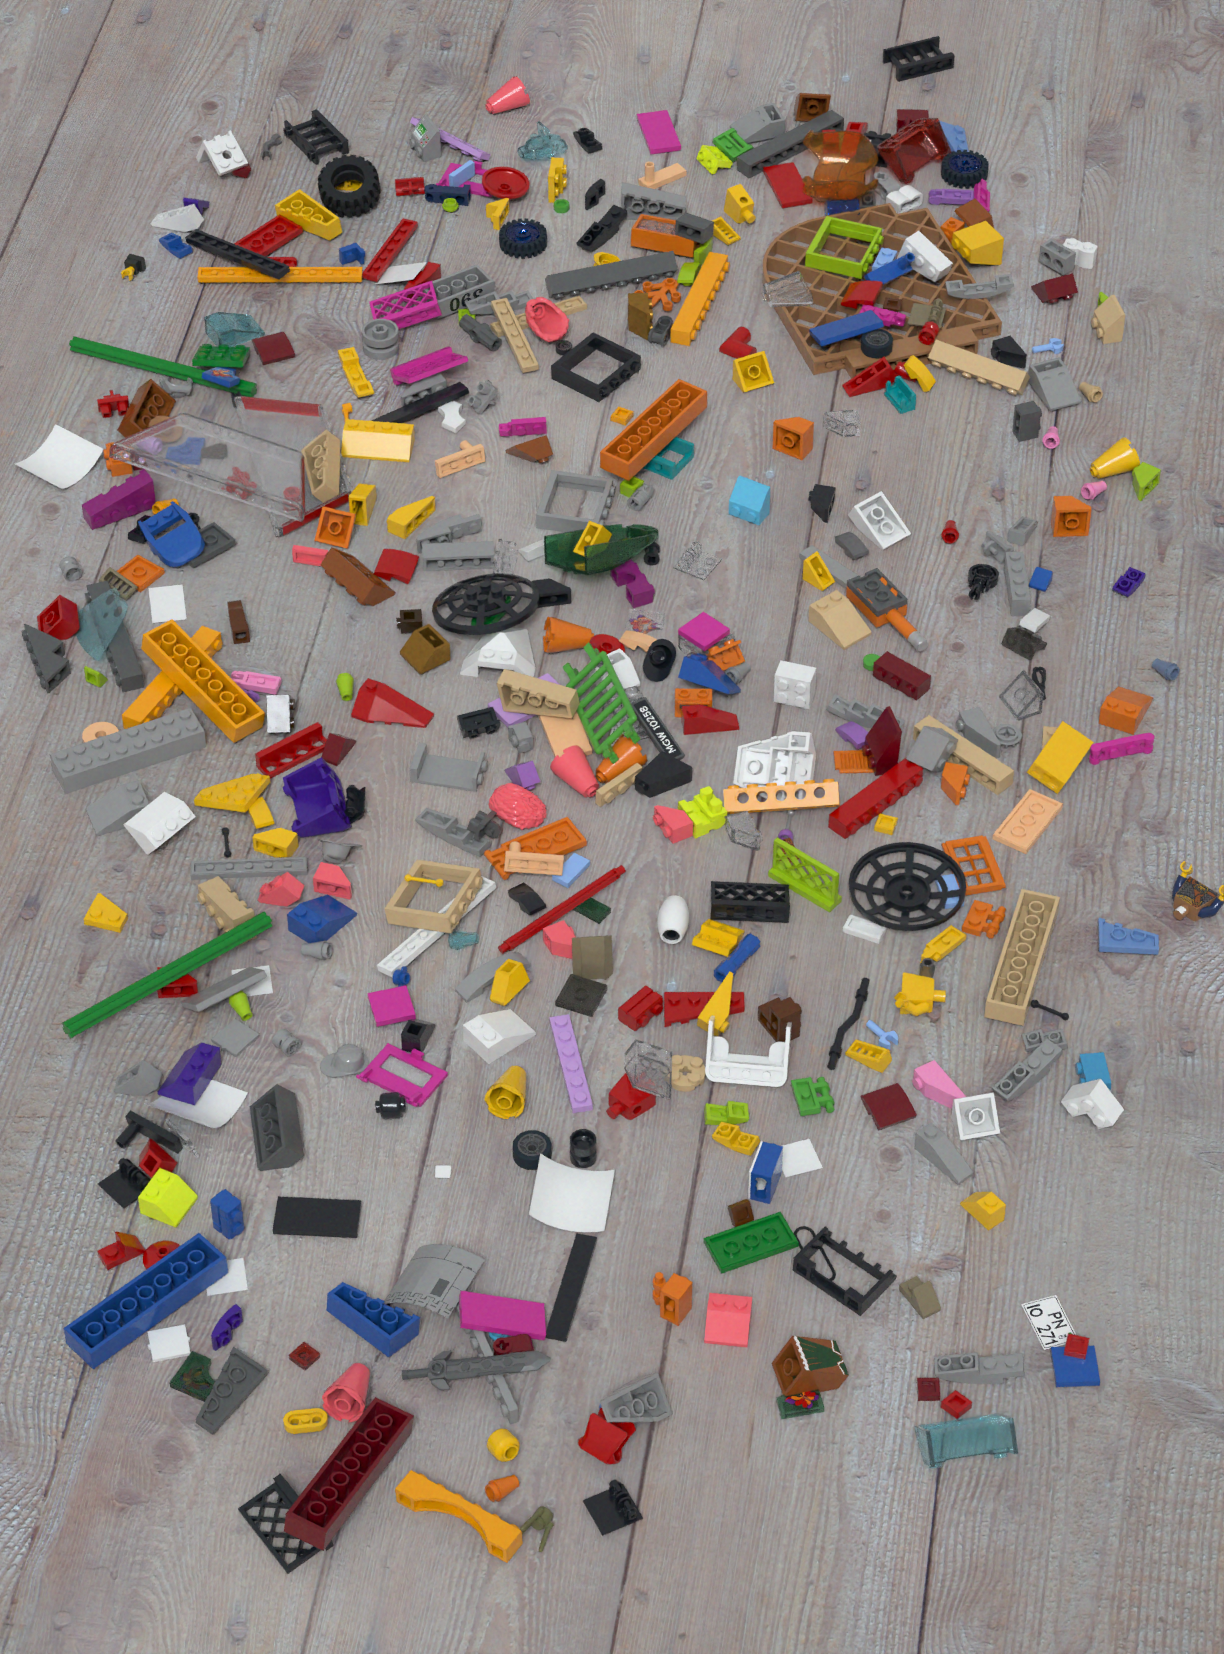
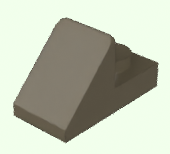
M916 1276L899 1284V1291L922 1319L941 1311L939 1301L930 1281L923 1283Z

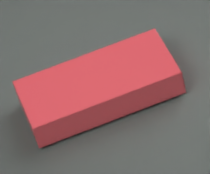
M293 545L292 548L293 562L321 566L320 564L328 553V550L298 545Z

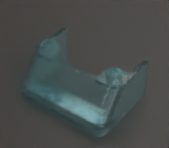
M989 1414L915 1426L916 1438L922 1459L929 1468L942 1467V1463L946 1462V1460L983 1454L994 1455V1458L1007 1457V1453L1018 1454L1014 1419L1003 1414Z

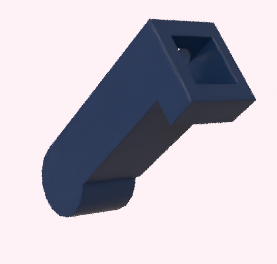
M428 184L424 187L425 199L432 203L443 204L445 199L454 198L458 205L469 206L472 197L471 185L464 184L463 187Z

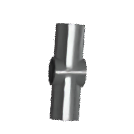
M467 314L462 316L459 326L469 333L473 342H481L493 351L499 349L502 340L491 332L487 323L480 324Z

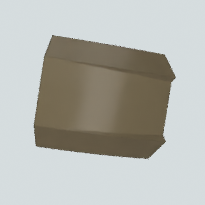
M612 935L572 938V969L575 978L580 981L591 979L606 980L613 974Z

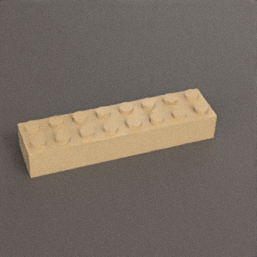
M1021 889L987 996L984 1017L1024 1026L1057 919L1060 897Z

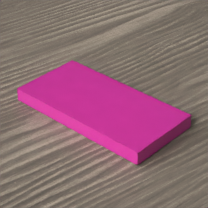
M667 110L637 114V120L650 154L681 150L680 141Z
M460 1291V1328L511 1336L528 1334L531 1339L545 1340L544 1303Z

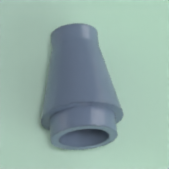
M1158 658L1152 663V668L1159 672L1166 680H1175L1179 675L1180 669L1175 663Z

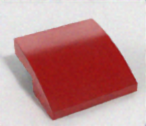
M858 281L851 283L841 302V306L857 309L859 304L873 306L883 287V282Z
M383 549L373 574L387 581H390L391 577L409 584L419 556L396 549Z

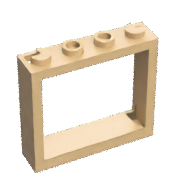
M417 859L407 873L412 877L442 879L464 883L446 913L443 914L406 908L422 882L412 880L407 882L403 879L384 908L387 922L393 925L452 933L456 925L459 924L463 914L467 912L470 903L475 899V895L482 888L483 877H481L480 869Z

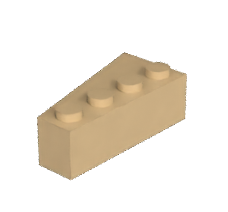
M326 429L301 450L312 495L325 505L339 495L340 439Z
M504 669L497 681L503 711L573 718L580 704L576 689Z
M219 876L198 885L197 899L201 905L204 904L208 915L214 917L216 925L219 929L222 928L224 933L255 916L254 910L252 908L247 909V904L243 900L239 901L238 895L235 892L231 893L230 887ZM255 936V937L249 939L248 941H251V940L257 938V936Z

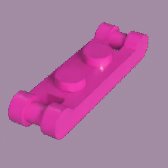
M1143 733L1092 744L1089 762L1097 765L1100 761L1142 752L1150 754L1153 751L1155 736L1152 733Z

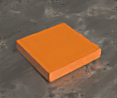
M136 555L117 570L119 574L135 584L139 592L145 590L165 574L164 568L140 555Z

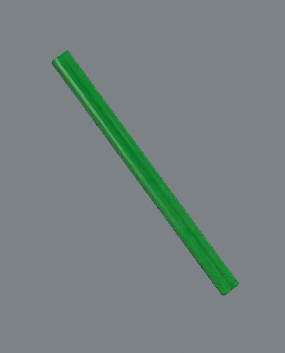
M73 336L69 343L71 346L70 351L184 381L191 378L193 383L230 393L234 392V394L240 391L242 396L253 398L254 394L257 393V384L240 379L238 385L228 388L204 380L202 372L207 370Z
M265 911L67 1019L62 1022L65 1034H68L70 1039L266 931L272 927L270 916H267Z

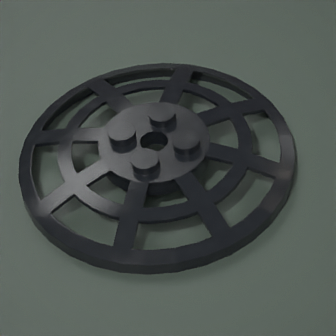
M504 573L479 575L459 581L441 592L432 605V613L435 622L449 632L463 635L491 634L512 628L528 619L539 606L540 594L537 586L532 581L518 575ZM492 580L505 581V582H502V583H499V584H498V583H491ZM484 581V582H482V583H480V584H477V585H474V586H473V585H470V584H473V583H475V582ZM518 583L531 587L533 594L522 592V588ZM513 585L517 591H508L504 587ZM462 588L466 589L464 594L455 595ZM507 596H515L511 602L505 603ZM521 597L532 599L529 605L520 613L513 609L521 600ZM463 599L464 603L456 608L453 601ZM447 603L452 613L444 619L438 613L437 607ZM467 608V609L472 610V611H477V613L466 612V611H463V610H465V609ZM503 612L511 616L506 620L484 625L485 617L495 616ZM457 616L477 618L476 625L474 626L460 625L451 621Z
M898 842L877 847L866 853L856 862L849 877V894L856 909L870 921L893 930L918 931L938 926L957 913L965 899L966 879L960 866L943 851L925 844ZM906 852V862H896L883 867L877 860V858L890 853ZM914 853L931 856L941 861L942 864L934 870L926 865L913 862ZM870 863L876 872L870 877L867 886L856 883V878L860 871ZM905 868V873L893 876L888 873L891 870ZM949 868L956 876L960 889L948 891L947 884L941 874ZM913 869L923 871L929 875L923 878L920 875L914 874ZM880 876L886 881L884 889L873 887ZM937 880L942 892H931L929 884ZM855 889L866 892L872 909L865 910L858 903ZM903 891H910L911 893L905 894ZM872 894L884 896L886 903L878 906ZM959 896L957 905L945 916L938 913L945 906L947 898ZM930 899H941L934 910L927 906ZM891 908L902 911L901 917L891 915L885 911ZM921 910L925 913V915L909 918V912ZM880 914L888 919L898 921L901 923L895 924L887 922L873 915ZM931 917L936 919L928 923L908 925L909 922L923 921Z

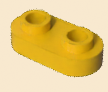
M320 1408L293 1410L285 1414L283 1418L284 1428L291 1434L322 1431L328 1425V1416Z

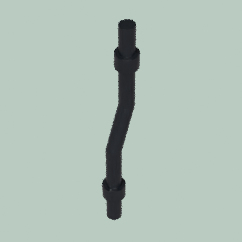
M862 978L860 988L857 989L855 995L856 1003L852 1015L837 1030L834 1044L830 1047L829 1051L830 1058L827 1067L830 1070L835 1069L837 1060L841 1057V1046L845 1032L860 1018L863 1004L868 997L867 989L870 982L868 978Z

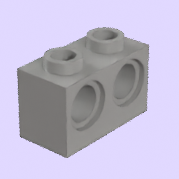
M1049 239L1040 245L1039 262L1062 275L1074 269L1076 252L1053 239Z

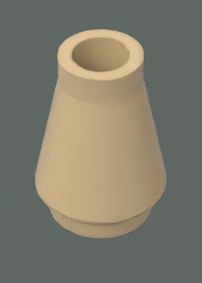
M1082 382L1079 386V390L1090 402L1101 400L1103 392L1100 387L1086 382Z

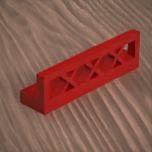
M316 722L255 753L256 767L264 775L270 776L271 779L322 753L327 741L322 733V725ZM319 741L323 743L321 746H313V744ZM301 750L308 751L306 754H297ZM285 758L292 759L290 762H282ZM270 766L276 767V769L270 772L266 768Z

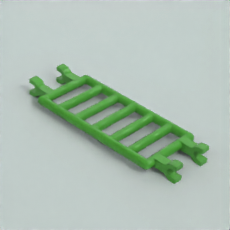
M588 642L583 647L591 659L588 665L580 672L576 668L573 669L568 662L563 666L570 679L566 687L574 689L601 661L603 662V665L577 689L578 698L606 672L609 675L584 699L579 700L580 704L576 712L595 753L598 755L603 754L605 758L608 757L614 764L619 760L611 746L616 739L624 733L625 737H630L635 744L640 740V736L633 727V724L637 721V716L605 651L599 653V650L597 648L594 649ZM612 682L614 686L585 712L584 708ZM618 693V697L590 723L588 719ZM623 704L624 707L600 730L594 733L593 730L618 706ZM628 714L629 718L606 740L599 744L598 741Z

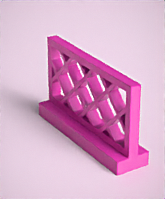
M432 281L369 301L373 320L378 318L391 320L396 323L398 330L442 315ZM430 288L427 294L422 292L424 289ZM409 294H414L411 299L407 298ZM419 296L424 297L421 302L416 301ZM399 299L396 304L391 303V301ZM403 301L408 302L405 307L400 306ZM376 305H383L380 309L374 308ZM387 307H392L390 312H386L384 310Z
M448 346L392 367L390 372L394 385L404 382L410 384L468 362V357L453 353L452 348Z

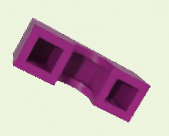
M630 557L610 563V576L618 587L626 585V599L633 609L653 603L654 587L648 583L645 574L641 573L636 562L634 563Z

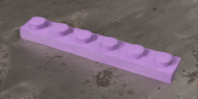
M412 117L410 123L416 126L421 119ZM438 128L440 130V142H448L450 147L462 149L461 152L466 155L472 154L475 160H489L491 154Z
M567 1014L549 1017L572 1113L593 1110V1104L570 1016Z

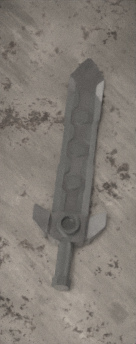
M450 1350L443 1351L432 1358L433 1361H430L428 1368L402 1370V1379L409 1380L428 1377L434 1387L444 1391L450 1390L446 1383L449 1380L537 1371L551 1361V1358L539 1351H528L449 1360L452 1354Z

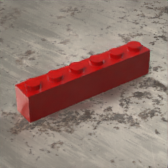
M904 758L829 814L828 828L844 839L855 834L858 829L867 825L877 815L882 814L890 805H894L898 799L906 796L913 788L918 787L923 781V768Z

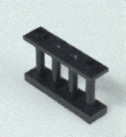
M936 36L883 49L882 62L883 64L893 62L896 66V80L900 82L953 69L955 55L952 52L943 54L939 49L940 37ZM934 52L937 56L929 57L926 53ZM920 55L923 59L916 61L913 57ZM907 59L909 63L901 64L899 60Z
M317 109L311 111V120L292 126L287 120L284 121L285 128H283L285 136L289 137L315 165L319 164V155L337 149L343 155L349 153L348 139ZM311 126L316 127V129L302 134L298 132ZM318 134L324 135L323 137L317 138L309 142L306 140L307 138L313 137ZM328 141L332 143L317 150L314 148V146Z

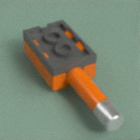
M878 568L866 572L863 577L858 575L847 580L846 597L876 628L890 622L917 651H923L927 648L928 641L904 617L907 614L908 599Z

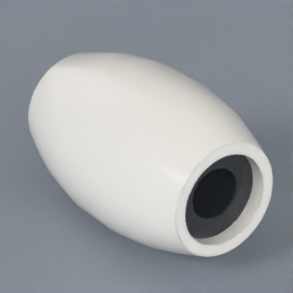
M673 895L667 897L661 905L657 926L659 935L664 942L676 944L681 941L687 931L689 909L682 897Z

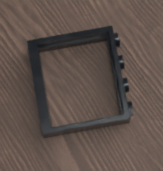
M593 332L551 365V379L600 402L641 369V355ZM595 350L624 363L600 384H596L570 371Z

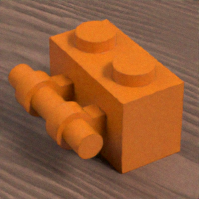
M657 1272L653 1278V1287L655 1288L653 1290V1299L656 1305H660V1317L677 1326L680 1325L692 1309L693 1282L675 1273L665 1282L663 1273Z

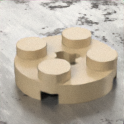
M674 1055L665 1067V1080L667 1083L672 1084V1088L683 1092L695 1090L696 1086L699 1084L701 1086L705 1081V1066L700 1057ZM686 1071L689 1073H687V1075H683L682 1072Z

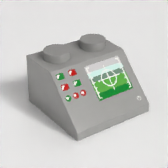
M426 114L411 131V139H409L411 148H414L417 156L423 162L441 157L440 130Z

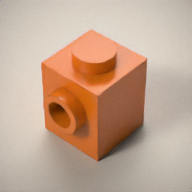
M950 217L941 225L940 228L951 245L953 232L964 229L965 223Z

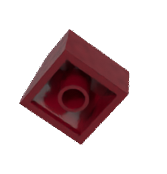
M1073 273L1045 280L1031 286L1033 292L1042 303H1056L1059 298L1064 300L1071 299L1073 294L1078 293Z

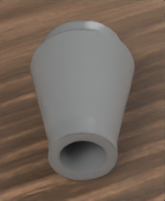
M743 662L742 664L729 667L726 674L735 684H738L750 672L751 667L747 662Z
M327 941L303 943L301 953L302 955L326 960V958L329 959L332 955V945L327 943Z

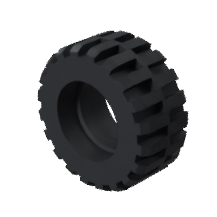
M342 155L341 158H333L332 162L329 161L325 164L326 167L321 169V174L318 176L320 198L325 208L335 215L337 213L339 217L347 216V218H352V216L359 217L362 213L366 214L369 212L370 208H374L380 198L381 188L377 170L369 160L365 161V158L361 156L356 157V155ZM347 180H356L363 183L359 189L353 192L345 193L336 190L340 183Z

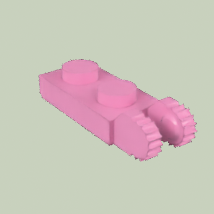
M233 671L231 674V679L240 688L276 695L282 683L281 678L278 676L248 671Z

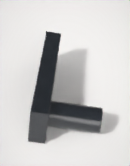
M131 1110L125 1116L128 1126L115 1140L119 1147L125 1149L139 1132L177 1154L183 1148L178 1136Z

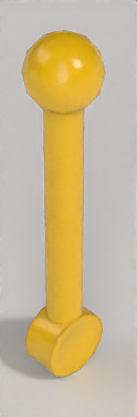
M406 874L404 877L407 882L411 880L436 884L438 887L444 884L442 879H424L412 877L410 874Z

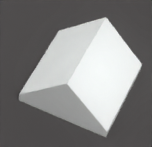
M994 1092L953 1099L951 1119L959 1140L1000 1133Z

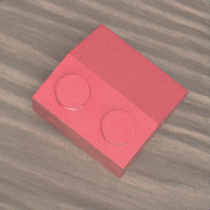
M709 1293L704 1343L748 1347L752 1297Z

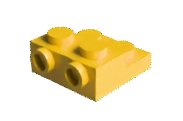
M551 157L548 174V203H554L556 197H559V194H563L564 187H567V178H564V174H567V165L564 164V158Z

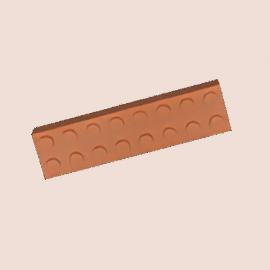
M678 379L600 451V468L629 481L707 408V391Z

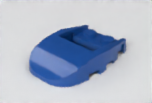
M173 501L170 506L144 522H138L152 553L156 554L165 565L170 567L182 566L200 555L204 549V539L189 514ZM184 519V524L161 538L154 539L153 536Z

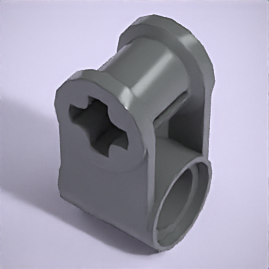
M661 316L658 318V321L649 331L648 342L660 343L661 346H666L671 337V327L673 325L671 317Z

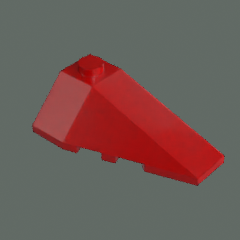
M367 678L358 691L351 717L367 723L383 721L387 725H391L394 722L402 723L403 726L426 728L433 719L434 713L386 684Z

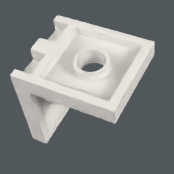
M228 131L224 136H214L213 140H204L196 156L198 163L210 159L219 176L248 165L231 131ZM222 154H229L230 159H225Z

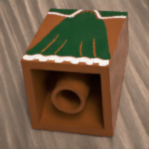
M792 1336L772 1362L784 1398L792 1395L800 1396L799 1394L808 1391L819 1393L839 1389L849 1376L835 1340Z

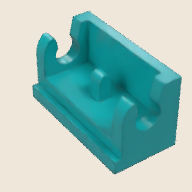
M901 376L895 377V383L892 386L888 380L884 396L900 414L915 410L916 394Z

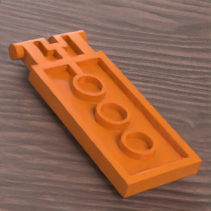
M565 817L501 844V848L493 851L486 850L484 856L492 866H495V870L502 879L506 880L510 874L515 873L504 871L505 853L509 851L511 842H519L521 852L565 855L587 846V840L572 821Z

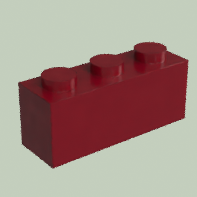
M888 651L873 664V676L916 701L930 689L931 675Z

